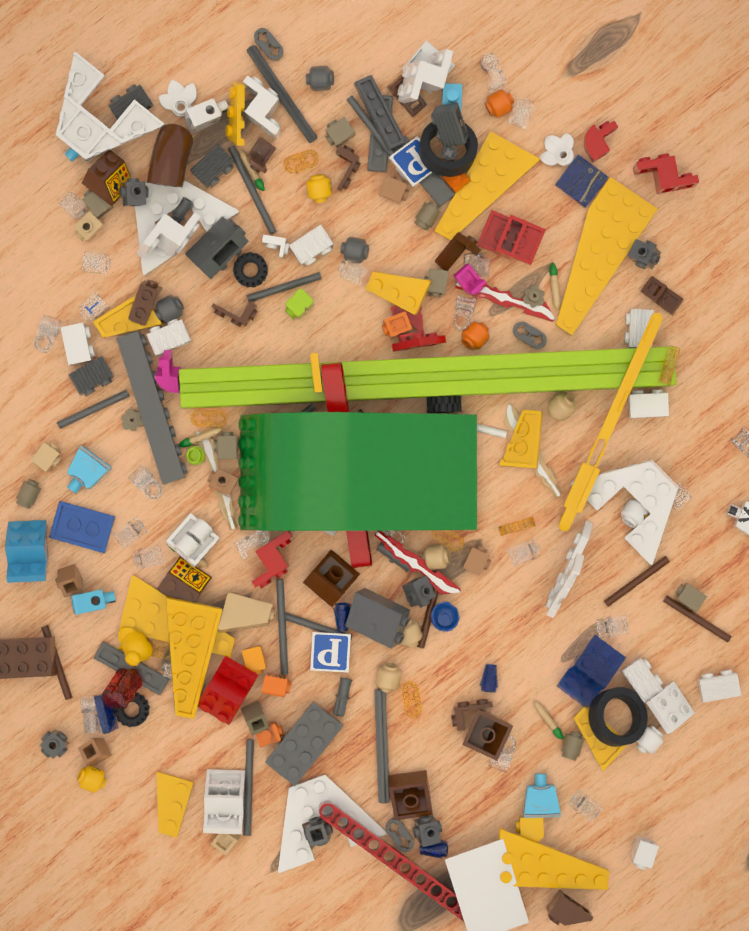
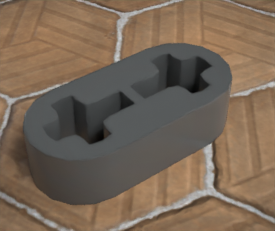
M259 28L254 33L255 43L270 60L279 61L284 54L281 44L267 29ZM259 34H267L266 39L269 43L266 44L263 40L258 41ZM272 45L274 49L279 48V55L276 56L274 54L271 56L272 51L269 46Z
M518 322L513 327L514 336L535 349L544 347L547 342L543 332L526 322ZM517 326H525L524 330L528 332L529 335L527 336L523 333L521 335H518V330L516 329ZM540 335L543 343L535 345V340L530 338V336L538 337Z
M395 818L389 819L386 824V831L397 848L402 852L411 851L414 846L412 836L400 820H395ZM392 822L399 824L398 830L400 834L397 835L395 830L390 831ZM400 836H403L405 840H410L408 848L400 846L402 844Z

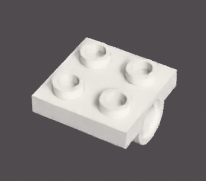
M190 513L165 543L195 567L215 545L219 537L213 533L212 528L204 520L197 519Z
M674 681L662 688V691L646 702L667 734L672 733L695 714Z

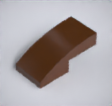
M653 276L650 277L641 290L645 296L672 316L684 301L682 297Z

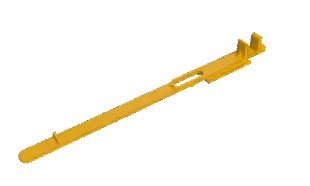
M658 312L653 313L649 319L598 437L590 449L586 463L582 462L563 505L566 509L563 515H560L561 520L559 522V528L562 531L570 529L577 512L582 513L600 472V469L597 468L599 461L604 455L607 443L662 322V315ZM604 439L605 443L595 465H590L589 461L598 440Z

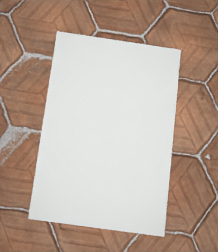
M503 839L445 859L467 931H507L529 923L518 886H513L517 882L512 866L502 861V855L507 852ZM508 871L512 875V880L509 883H503L500 880L502 872Z

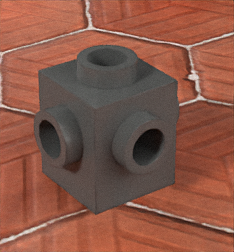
M128 178V182L122 183L119 194L120 198H123V207L146 205L148 187L145 186V181L139 182V178Z
M636 239L628 257L633 262H636L635 265L644 270L648 267L653 270L660 260L661 252L656 248L657 245L648 240L645 243Z
M427 576L415 578L402 586L411 607L417 605L420 608L430 604V599L436 597Z
M55 730L52 733L48 731L41 738L43 741L40 744L42 747L41 752L48 758L50 756L53 759L56 756L60 758L68 750L66 748L69 744L67 736L61 731ZM51 742L56 743L55 749L50 746Z
M433 815L422 816L420 819L414 820L415 827H413V833L422 847L441 843V823Z
M320 817L311 818L304 829V835L306 840H309L310 847L327 844L333 833L332 826L322 818L320 819Z

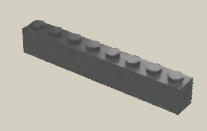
M137 331L118 337L116 339L162 484L165 485L186 478L185 474L188 473L185 462L181 463L179 455H182L179 444L175 445L173 437H176L174 427L169 426L168 419L170 414L168 408L163 407L162 401L165 398L162 389L158 390L156 385V371L152 372L150 364H153L150 352L146 353L144 347L147 345L145 335H141Z

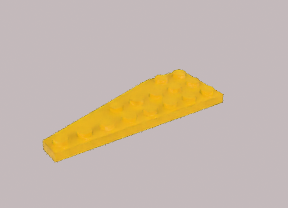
M612 177L608 179L588 209L556 326L571 336L624 260L635 240L638 239L657 211L656 207Z

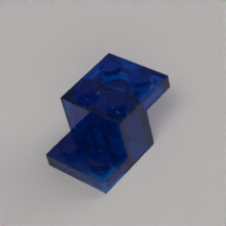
M594 635L585 649L575 657L556 686L582 706L589 708L598 693L607 687L626 657L597 635Z

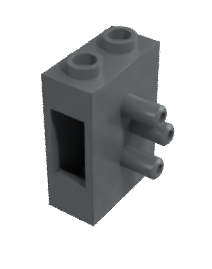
M222 216L185 255L206 276L212 279L220 270L223 271L227 268L226 264L235 255L238 256L242 253L241 249L249 241L244 237L246 232L232 219L228 221Z
M363 588L355 593L345 626L392 649L398 644L400 645L404 639L403 632L410 621V617H408L410 609Z

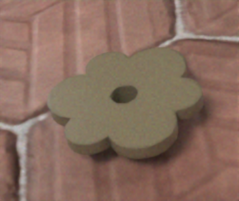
M532 286L530 289L525 290L523 298L525 304H530L534 308L536 305L541 306L544 303V292L539 291L537 286Z
M133 409L127 410L126 414L121 417L124 429L135 431L137 427L143 425L140 412L135 413Z

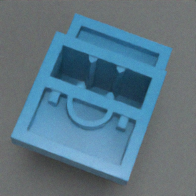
M46 520L8 522L5 542L8 562L7 583L46 581L49 557L46 542Z

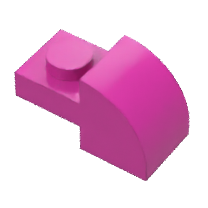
M164 350L162 357H159V366L155 374L156 382L162 389L168 392L179 393V369L181 367L173 366L172 350Z

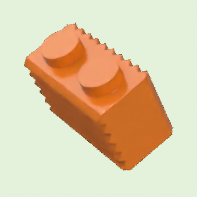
M268 672L264 677L261 693L285 697L286 693L289 694L292 681H289L288 676L285 677L284 675L270 674Z

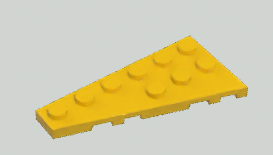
M490 131L466 174L470 182L455 193L434 232L451 241L458 232L463 231L530 168L539 162L540 159Z
M132 574L119 630L122 627H131L135 631L144 634L145 637L169 642L166 597L169 596ZM217 629L211 653L231 657L235 638L226 632L220 633Z
M166 597L174 711L176 716L194 719L222 608Z
M499 827L498 840H504L507 850L502 855V861L512 866L517 882L513 886L608 890V869L588 861H583L573 855L560 852V850L534 840H529ZM504 871L500 874V880L503 883H509L512 880V875L510 872Z

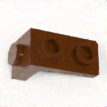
M259 137L247 155L249 164H251L250 167L258 173L260 171L266 173V163L276 150V147L262 137Z
M339 145L336 150L337 156L351 163L337 188L340 192L343 188L345 190L348 188L351 179H349L352 172L356 173L361 164L358 162L359 156L354 154V150L346 145L344 147Z
M458 232L435 259V263L442 270L448 271L465 249L476 256L480 253L481 249L476 245L478 242L472 236L468 235L466 237Z
M148 279L140 284L128 317L129 320L142 325L147 324L156 297L160 295L162 287L158 286L157 282Z
M250 301L240 318L214 303L212 305V308L215 309L213 313L222 318L225 315L232 318L230 322L238 327H241V325L247 326L249 320L253 321L258 313L256 310L257 305Z
M488 699L476 700V704H469V701L457 703L458 706H454L455 715H451L452 726L456 727L457 731L465 730L462 711L493 707L492 702H488Z

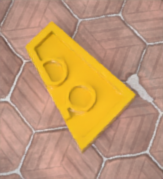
M232 81V87L229 88L231 102L227 108L229 124L226 125L225 135L234 144L244 146V139H241V131L244 129L241 112L245 108V85L241 82Z
M374 271L365 289L416 315L432 280Z
M136 295L93 321L103 338L162 325V322L156 316L153 308L146 325L128 319Z
M522 410L511 441L506 447L505 455L500 461V466L538 469L543 411Z
M585 704L573 719L600 768L604 771L627 745L612 747L599 741L590 728L588 719L590 707ZM605 722L606 726L611 732H613L616 735H620L607 722Z
M157 771L159 833L177 838L194 782Z

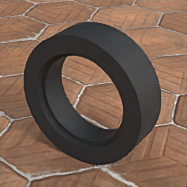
M432 122L429 123L421 135L418 148L422 163L431 172L440 176L453 177L465 173L472 166L478 149V141L474 131L465 123L468 133L465 143L466 154L459 160L445 161L438 158L431 150L430 141L437 136L438 129Z
M616 687L600 692L593 699L589 708L588 719L590 728L599 741L608 746L619 747L632 744L642 737L647 727L648 715L646 706L637 693L625 687ZM613 698L625 702L632 713L631 727L623 736L611 732L604 721L605 707Z

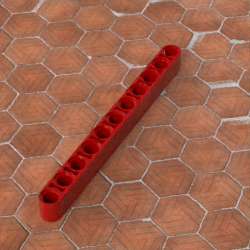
M342 363L322 364L321 373L327 412H350ZM346 531L352 568L372 566L368 531Z
M331 801L320 803L318 811L324 821L464 922L455 891ZM326 806H330L333 809L329 815L322 813V809ZM342 817L348 819V823L345 826L338 825V820ZM356 829L364 831L363 835L359 838L353 836V832ZM372 840L379 842L378 847L375 849L369 847V843ZM389 851L394 852L393 859L386 860L384 858L385 853ZM402 863L410 864V868L407 871L400 870ZM418 874L425 875V880L421 883L415 881ZM435 885L441 887L440 892L437 894L431 893V888ZM449 897H455L456 902L454 904L448 905L446 903Z

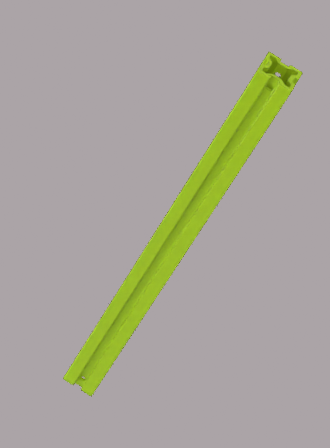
M675 346L650 347L632 388L671 387L677 385ZM637 348L345 361L341 363L344 371L348 401L619 389ZM337 362L319 363L322 393L314 392L311 363L179 369L181 408L197 409L326 403L321 365Z

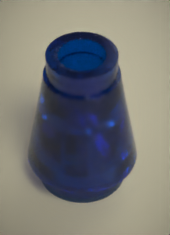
M335 603L333 610L337 631H348V627L345 625L351 609L350 603Z
M485 664L479 685L481 686V691L496 693V688H498L497 665Z
M441 839V843L426 847L420 845V855L443 859V857L448 856V842Z

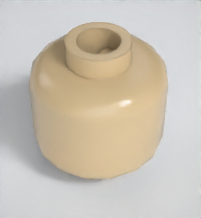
M565 392L558 393L548 404V412L555 420L564 421L576 410L575 398Z
M443 544L429 545L425 548V552L421 554V558L425 560L426 566L430 570L445 569L451 562L450 550Z
M410 618L408 625L404 629V639L401 645L412 648L419 644L418 642L422 639L423 635L416 620Z
M384 663L378 667L375 683L381 688V691L390 693L392 690L399 688L402 672L398 665Z

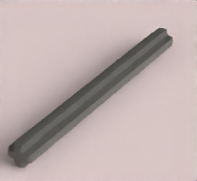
M255 45L250 46L247 49V53L272 90L278 94L279 100L309 143L314 142L317 139V135Z
M375 689L378 802L385 804L390 802L386 692L381 691V689Z

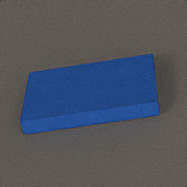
M59 501L49 538L105 553L115 516Z

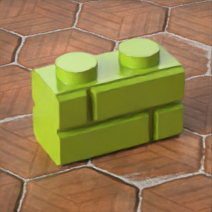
M299 288L293 294L294 297H291L285 303L287 307L285 311L293 320L295 318L301 319L306 314V310L309 311L314 306L313 299L303 289Z

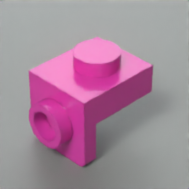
M467 263L453 275L467 294H478L486 284V281L481 279L471 265Z

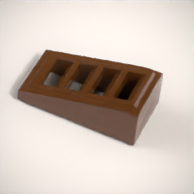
M402 75L387 86V89L397 100L399 96L395 88L403 83L404 77ZM420 95L418 96L419 104L413 109L410 106L416 101L408 103L399 102L412 117L427 105Z

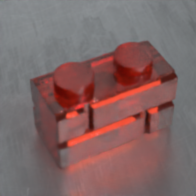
M118 668L102 693L108 708H127L130 701L134 700L135 693L142 687V678L137 669L127 670Z

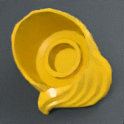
M122 627L118 631V640L121 644L118 648L123 650L127 664L137 666L140 662L150 659L153 649L144 634L135 631L131 627Z

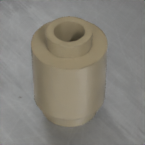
M431 201L429 203L424 202L415 217L416 221L414 223L428 231L429 227L432 228L441 213L438 210L439 206Z
M31 479L23 481L16 497L18 499L16 503L30 509L35 504L40 493L39 483Z
M571 731L570 734L566 733L561 749L562 757L576 761L577 757L580 756L584 739L581 738L582 734Z

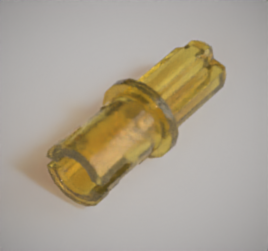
M669 346L665 362L662 363L664 366L658 382L671 385L674 370L677 369L676 363L680 348Z

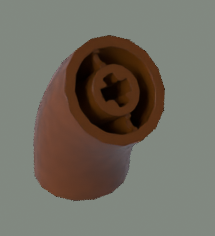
M167 124L161 127L153 147L147 183L183 188L186 166L193 145L192 134L186 128L177 124Z

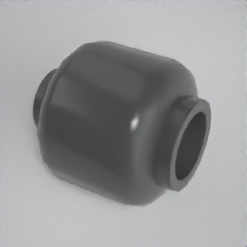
M313 66L310 68L309 73L306 74V84L310 85L313 91H328L331 85H334V72L328 66Z
M349 237L346 243L342 242L340 253L344 254L345 261L362 263L368 258L369 245L365 239Z
M168 295L156 303L157 310H155V314L160 321L164 320L166 323H169L183 315L184 306L178 296Z

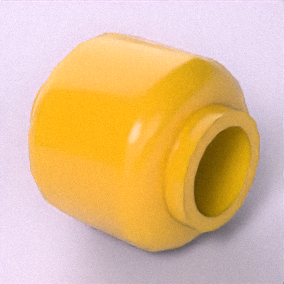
M325 174L312 175L307 180L308 198L315 200V203L326 202V198L332 195L331 180L325 177Z
M87 765L85 768L82 767L77 776L79 787L92 793L103 789L107 779L104 778L105 773L102 769L92 765Z

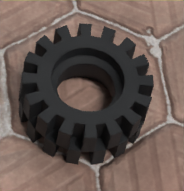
M248 252L243 253L234 262L233 272L236 280L241 285L254 288L266 280L268 266L262 256L257 253ZM247 263L257 265L258 273L254 277H247L243 273V268Z
M461 396L427 397V413L462 412Z
M133 691L120 696L114 706V715L117 717V721L121 722L123 726L126 725L128 727H136L142 724L147 719L150 709L148 700L144 698L145 696ZM129 702H135L139 706V713L134 717H130L125 713V705Z

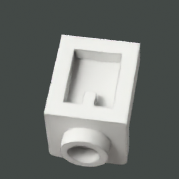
M263 234L262 243L266 244V248L277 249V246H280L279 258H284V254L288 255L289 243H286V238Z

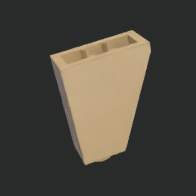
M228 592L218 632L225 633L267 626L268 621H273L275 610H272L273 604Z

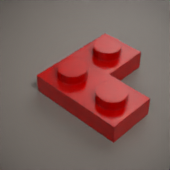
M437 332L425 334L426 337H424V334L413 335L411 340L410 337L400 338L399 343L392 344V349L395 352L446 343L445 335L437 336Z

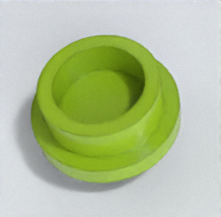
M199 446L190 447L186 454L188 462L192 465L201 464L205 459L204 450Z

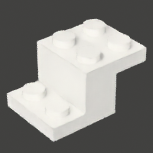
M444 49L433 53L428 63L420 60L405 66L402 74L404 80L399 86L397 93L399 96L398 101L408 103L418 100L420 89L429 92L443 89L453 51Z
M247 75L243 81L245 89L256 97L244 111L246 118L275 140H278L281 136L279 124L270 118L280 105L278 94L271 88L266 90L262 82L256 77L250 78Z
M194 212L183 227L167 214H164L136 254L143 258L146 253L150 255L155 246L171 257L175 252L179 254L200 224L197 221L200 219V216Z
M207 769L203 833L242 834L245 770Z

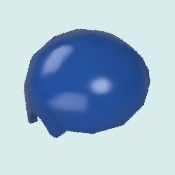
M450 602L437 604L430 614L432 625L442 632L452 631L458 625L460 619L458 609L450 604Z

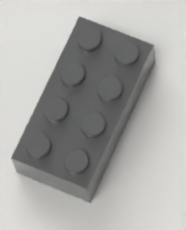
M313 701L269 755L265 763L292 785L296 786L344 724L317 702Z

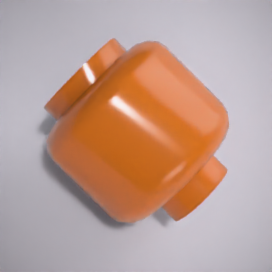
M498 90L487 96L485 106L490 116L494 115V117L500 118L512 111L514 99L510 92L506 94L504 90Z
M471 322L461 333L463 345L469 350L481 349L489 340V328L483 322Z

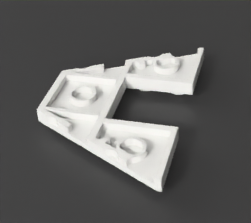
M74 51L62 111L59 117V125L56 131V136L85 160H88L165 125L136 100H133L111 129L95 118L82 105L102 82L105 75Z
M185 180L183 188L145 182V186L148 187L146 205L135 206L139 246L141 247L156 226L155 223L164 214L168 215L172 210H175L183 197L188 198L194 203L191 209L200 216L199 221L206 232L222 216L229 220L240 212ZM155 246L150 255L146 253L141 258L143 275L146 276L172 257Z
M651 459L643 461V463L628 465V467L598 474L587 499L598 511L624 486L650 512L641 525L636 526L625 536V539L650 565L655 561L674 499L679 489V486Z
M585 521L581 532L577 533L574 539V548H570L565 559L568 561L562 573H559L555 587H552L545 605L548 608L547 616L552 618L555 616L561 606L562 599L566 598L576 577L580 574L584 555L581 554L589 540L593 522Z
M326 774L301 782L296 786H290L278 873L315 860L309 841L306 840L304 835L303 823L309 822L311 818L320 817L318 807L323 801H331L379 837L386 835L387 832ZM330 806L322 809L324 815L331 814L333 811ZM345 817L341 818L343 826L347 825L348 819ZM356 829L353 832V836L359 838L363 835L364 831ZM348 838L351 847L357 845L355 842Z

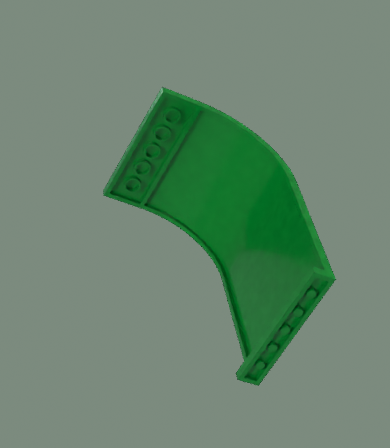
M296 412L240 415L238 422L240 430L238 442L240 449L238 461L240 468L238 480L240 487L238 499L240 516L238 523L240 530H477V414Z

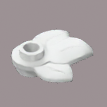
M171 80L168 86V94L159 96L160 103L165 109L172 110L176 116L184 117L186 109L190 108L196 99V87L191 83L184 88L177 81ZM180 104L185 105V109L182 111L178 110Z
M565 133L561 139L554 135L545 137L544 144L547 151L539 156L540 160L549 166L556 164L561 166L570 165L574 160V152L572 151L574 140L571 135ZM564 153H567L565 158H561Z

